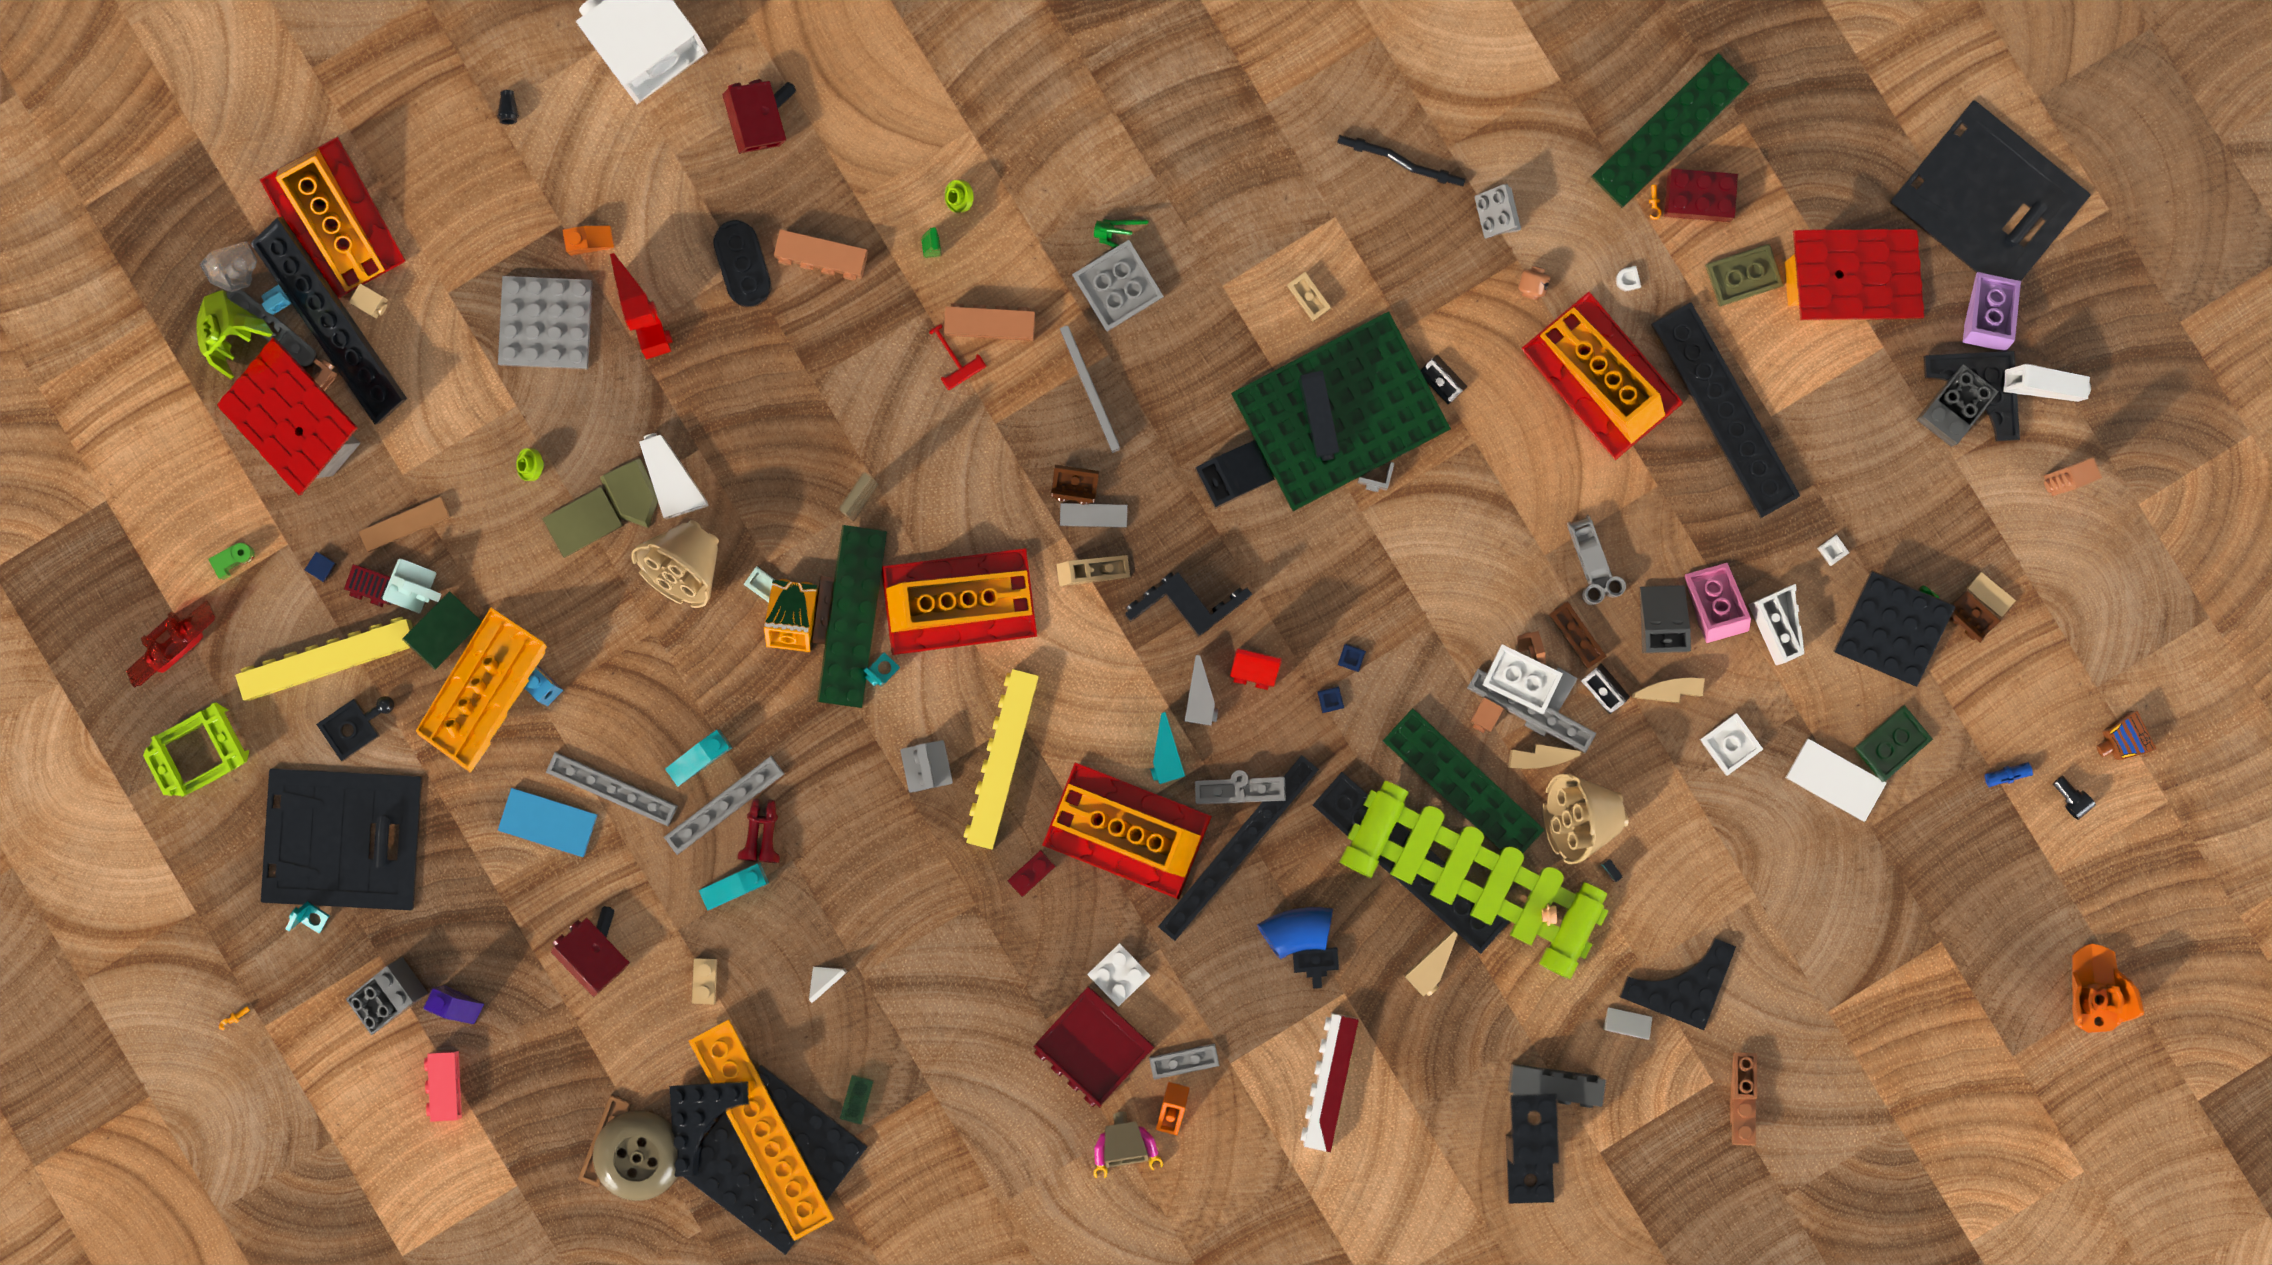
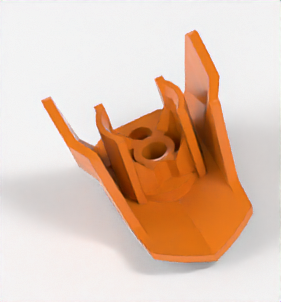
M2090 943L2081 947L2072 955V1011L2075 1025L2088 1033L2112 1031L2122 1022L2136 1019L2144 1014L2139 990L2130 979L2118 970L2114 951L2104 946ZM2096 1017L2100 1018V1024L2098 1025L2094 1023Z

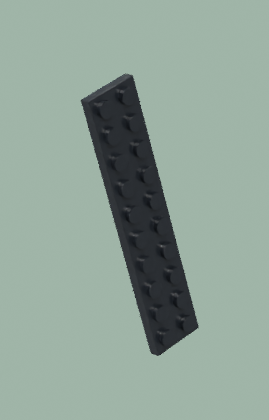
M277 217L251 242V245L375 425L379 424L406 401L407 397L285 219Z
M1690 302L1652 323L1651 326L1759 517L1762 518L1800 497L1798 490L1693 304Z
M1341 772L1312 806L1348 837L1354 823L1360 825L1368 810V807L1364 806L1368 794ZM1396 822L1388 840L1404 847L1411 832L1402 824ZM1430 849L1428 850L1425 859L1443 868L1445 862ZM1380 855L1378 859L1379 865L1390 874L1395 862ZM1418 874L1412 884L1394 877L1480 954L1510 922L1496 915L1492 925H1489L1471 916L1470 913L1475 903L1459 895H1456L1452 905L1445 903L1430 895L1435 883Z

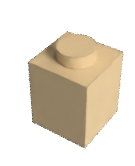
M359 284L349 303L377 319L379 315L381 316L385 312L388 300L364 285Z

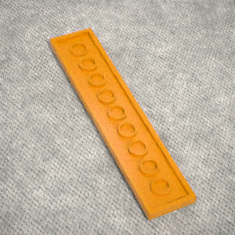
M730 1019L689 1040L710 1083L748 1082L749 1104L735 1107L726 1113L792 1239L795 1241L834 1220L833 1214Z

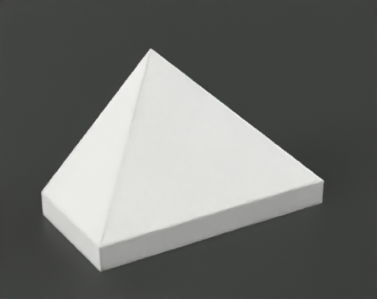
M813 967L809 995L810 1002L813 1003L847 973L846 969Z

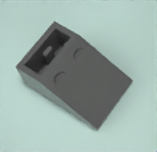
M1963 364L1929 402L1916 420L1950 447L1955 446L1961 441L1999 391Z
M1685 585L1640 587L1642 654L1690 652L1691 636Z
M402 957L383 968L347 997L346 1000L369 1033L373 1035L425 997L428 992Z

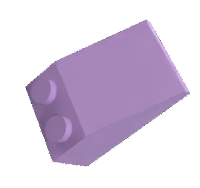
M1977 272L1965 319L1963 343L2000 351L2008 350L2015 341L2021 281Z

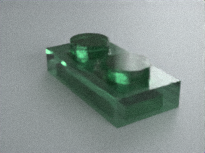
M852 1074L839 1119L862 1124L874 1080Z

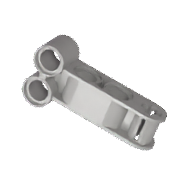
M1586 515L1585 519L1573 523L1567 522L1569 533L1589 585L1582 593L1584 602L1588 605H1596L1604 599L1605 594L1611 598L1622 595L1625 592L1626 583L1621 577H1612L1590 516ZM1586 525L1588 526V527H1585V528H1582V529H1579V530H1576V531H1575V529H1577V528H1580V527H1583V526H1586ZM1611 581H1615L1620 585L1618 593L1610 591L1609 584ZM1590 589L1598 591L1599 598L1594 601L1589 598L1588 591Z

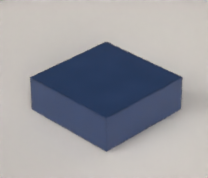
M316 551L306 566L305 571L325 582L337 563Z
M1344 644L1337 665L1359 672L1366 651Z
M1339 687L1317 692L1322 713L1344 708Z

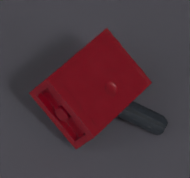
M761 79L753 80L748 85L735 83L728 86V89L722 96L739 154L780 147L786 141L778 108L796 93L793 84L790 82L785 83L775 94H773L770 81L762 82Z
M608 906L602 907L596 927L587 917L582 922L578 919L570 926V933L566 936L561 934L552 943L554 947L551 953L593 997L599 994L630 964L607 939L615 912L613 908Z

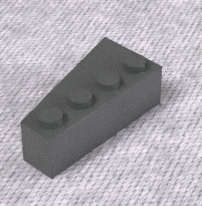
M1511 1064L1508 1091L1513 1093V1095L1557 1094V1103L1571 1105V1102L1580 1103L1582 1107H1603L1606 1080L1597 1075Z

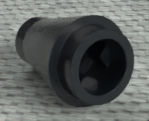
M512 90L500 92L497 118L504 125L517 123V118H519Z

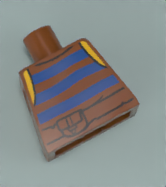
M2138 711L2127 713L2103 730L2102 733L2106 741L2096 746L2102 758L2112 753L2116 760H2123L2156 750Z

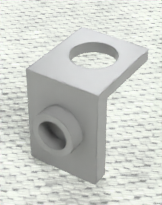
M1391 462L1389 464L1385 483L1359 477L1357 483L1366 485L1367 490L1379 492V489L1387 490L1394 463Z

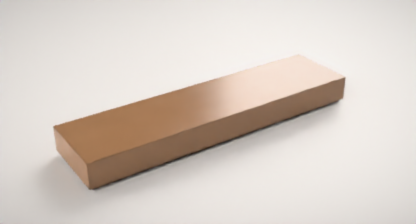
M440 496L359 531V534L367 552H371L446 520L451 516L443 498Z
M612 1094L610 1095L578 1180L600 1187L601 1182L597 1177L593 1164L595 1141L602 1128L610 1120L629 1111L632 1102Z

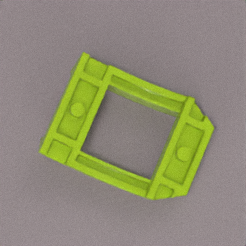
M215 702L183 722L151 737V744L149 747H146L143 757L163 795L186 796L247 762L249 750L244 751L225 714V712L229 711L228 709ZM204 726L223 763L184 783L165 745Z

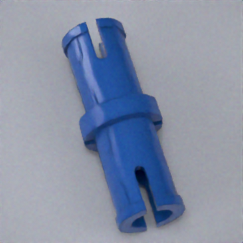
M2029 762L2012 767L2005 766L1999 771L1986 773L1984 777L1987 786L1992 787L2002 783H2014V780L2033 776V771Z

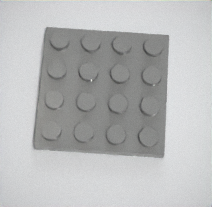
M502 276L498 365L588 369L593 281Z

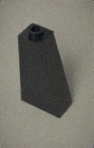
M1323 370L1301 375L1299 385L1316 459L1322 458V461L1335 459V454L1339 453V447Z

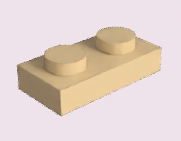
M1306 272L1287 284V287L1312 322L1331 309Z
M694 958L692 1004H715L717 959Z

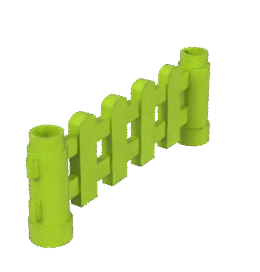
M1385 780L1380 791H1370L1364 803L1368 810L1360 825L1354 823L1347 837L1352 842L1350 846L1346 847L1339 861L1341 864L1372 878L1379 864L1378 859L1380 855L1395 862L1390 873L1392 876L1412 884L1418 874L1435 883L1430 895L1445 903L1452 905L1456 895H1459L1475 903L1470 913L1471 916L1489 925H1492L1496 915L1514 923L1515 925L1510 936L1528 945H1532L1536 935L1551 942L1550 947L1546 948L1539 964L1571 980L1579 964L1577 962L1579 957L1586 959L1592 946L1587 940L1595 924L1602 926L1607 916L1608 910L1603 908V903L1608 895L1606 892L1583 882L1579 892L1575 894L1561 887L1564 876L1559 870L1553 867H1544L1538 875L1522 867L1524 855L1517 848L1504 847L1498 855L1481 846L1484 835L1479 829L1467 826L1461 830L1460 834H1457L1442 826L1444 814L1440 809L1426 806L1418 814L1404 807V801L1409 792ZM1396 822L1412 830L1404 847L1388 840ZM1433 841L1451 849L1443 868L1425 859ZM1473 861L1491 870L1483 888L1465 879ZM1513 882L1531 890L1523 908L1505 900ZM1554 902L1568 909L1559 927L1554 924L1547 926L1546 922H1542V908H1546L1547 904L1551 906Z

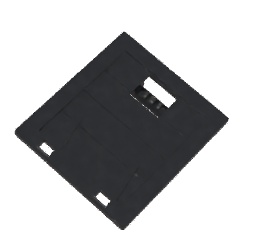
M1974 100L1890 202L1976 273L1980 272L2021 281L2091 194ZM1962 123L1967 129L1959 137L1954 132ZM1919 176L1924 182L1916 190L1910 185ZM2024 203L2030 208L2029 211L2009 234L2005 233L2002 230L2003 227ZM2039 218L2044 219V224L2026 246H2021L2019 243Z
M270 769L261 902L303 905L308 901L315 906L413 910L422 778L420 776ZM274 794L281 795L280 808H273ZM371 823H376L374 859H369ZM391 824L399 825L397 860L387 859L389 825ZM269 863L276 864V877H269Z

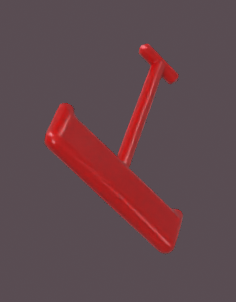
M939 324L930 330L929 334H937L959 368L949 376L941 377L945 387L951 390L983 370L986 364L981 356L977 354L974 360L962 367L940 333L939 329L943 326Z

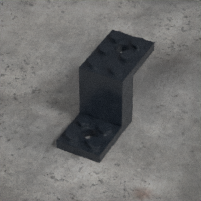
M1171 572L1161 580L1162 585L1156 589L1153 586L1144 593L1145 598L1140 602L1135 600L1126 607L1127 612L1125 616L1131 623L1166 596L1199 638L1248 600L1252 593L1248 588L1244 590L1241 587L1229 596L1231 600L1226 604L1223 601L1212 609L1213 614L1211 615L1179 572L1175 575Z
M1557 1094L1510 1095L1511 1135H1506L1508 1203L1554 1202L1553 1163H1559ZM1532 1111H1537L1540 1114V1121L1536 1124H1531L1528 1121V1115ZM1527 1174H1534L1536 1176V1183L1533 1186L1525 1185L1524 1178Z

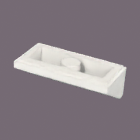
M1608 1007L1603 1029L1649 1040L1652 1017Z

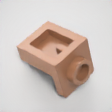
M315 358L313 362L323 370L321 373L317 372L313 379L326 391L338 374L333 371L335 366L326 359L320 361Z
M1539 631L1527 632L1517 636L1518 651L1529 650L1530 658L1546 665L1545 650Z

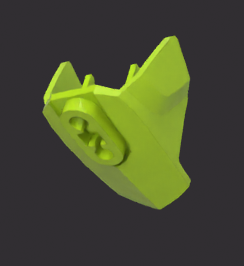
M221 290L205 296L197 316V339L200 351L206 357L208 363L228 378L233 379L234 375L226 361V357L231 360L234 359V356L230 353L232 345L224 340L227 335H238L249 342L251 340V332L271 337L273 332L263 319L256 317L227 298L226 292Z

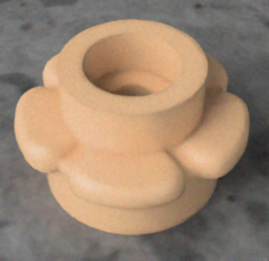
M1549 904L1546 905V908H1542V922H1546L1547 926L1557 923L1556 906H1549Z

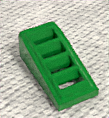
M933 227L923 234L921 238L925 258L941 256L939 234L937 229Z

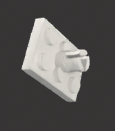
M1501 645L1482 685L1544 714L1563 673L1507 646Z

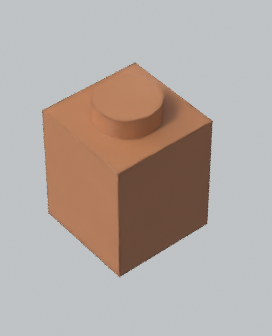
M1483 697L1470 719V722L1473 723L1472 728L1483 734L1485 730L1491 732L1504 708Z

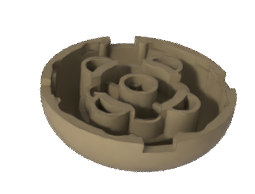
M643 1110L628 1111L610 1120L597 1136L593 1149L594 1169L603 1186L612 1194L630 1201L649 1200L668 1190L677 1179L675 1177V1162L678 1159V1153L674 1146L675 1137L672 1132V1124L660 1115ZM641 1137L647 1141L644 1147L637 1144V1140ZM620 1148H624L627 1152V1155L623 1158L617 1155V1150ZM634 1154H639L641 1156V1160H634ZM651 1157L657 1160V1165L654 1167L648 1165V1159ZM630 1168L636 1169L637 1176L630 1177L628 1170Z

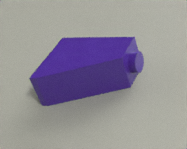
M442 985L432 989L423 1009L444 1019L475 1024L484 1003L446 985Z

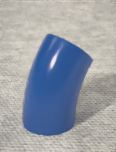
M1303 907L1291 909L1263 920L1257 924V927L1279 959L1302 950H1326L1333 908Z

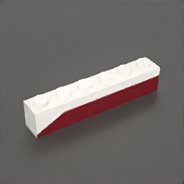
M1332 1012L1330 1017H1326L1324 1030H1327L1326 1039H1321L1319 1052L1323 1053L1322 1059L1317 1061L1314 1074L1318 1075L1317 1082L1312 1083L1310 1096L1313 1097L1312 1106H1307L1305 1118L1309 1119L1307 1128L1303 1127L1300 1138L1301 1141H1304V1147L1331 1153L1358 1027V1018Z

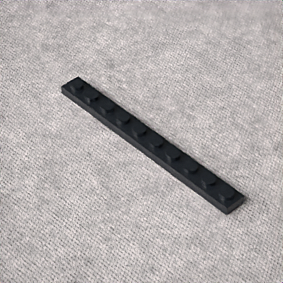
M1301 755L1284 775L1286 801H1264L1258 806L1159 924L1158 927L1174 941L1177 940L1319 770L1304 756Z

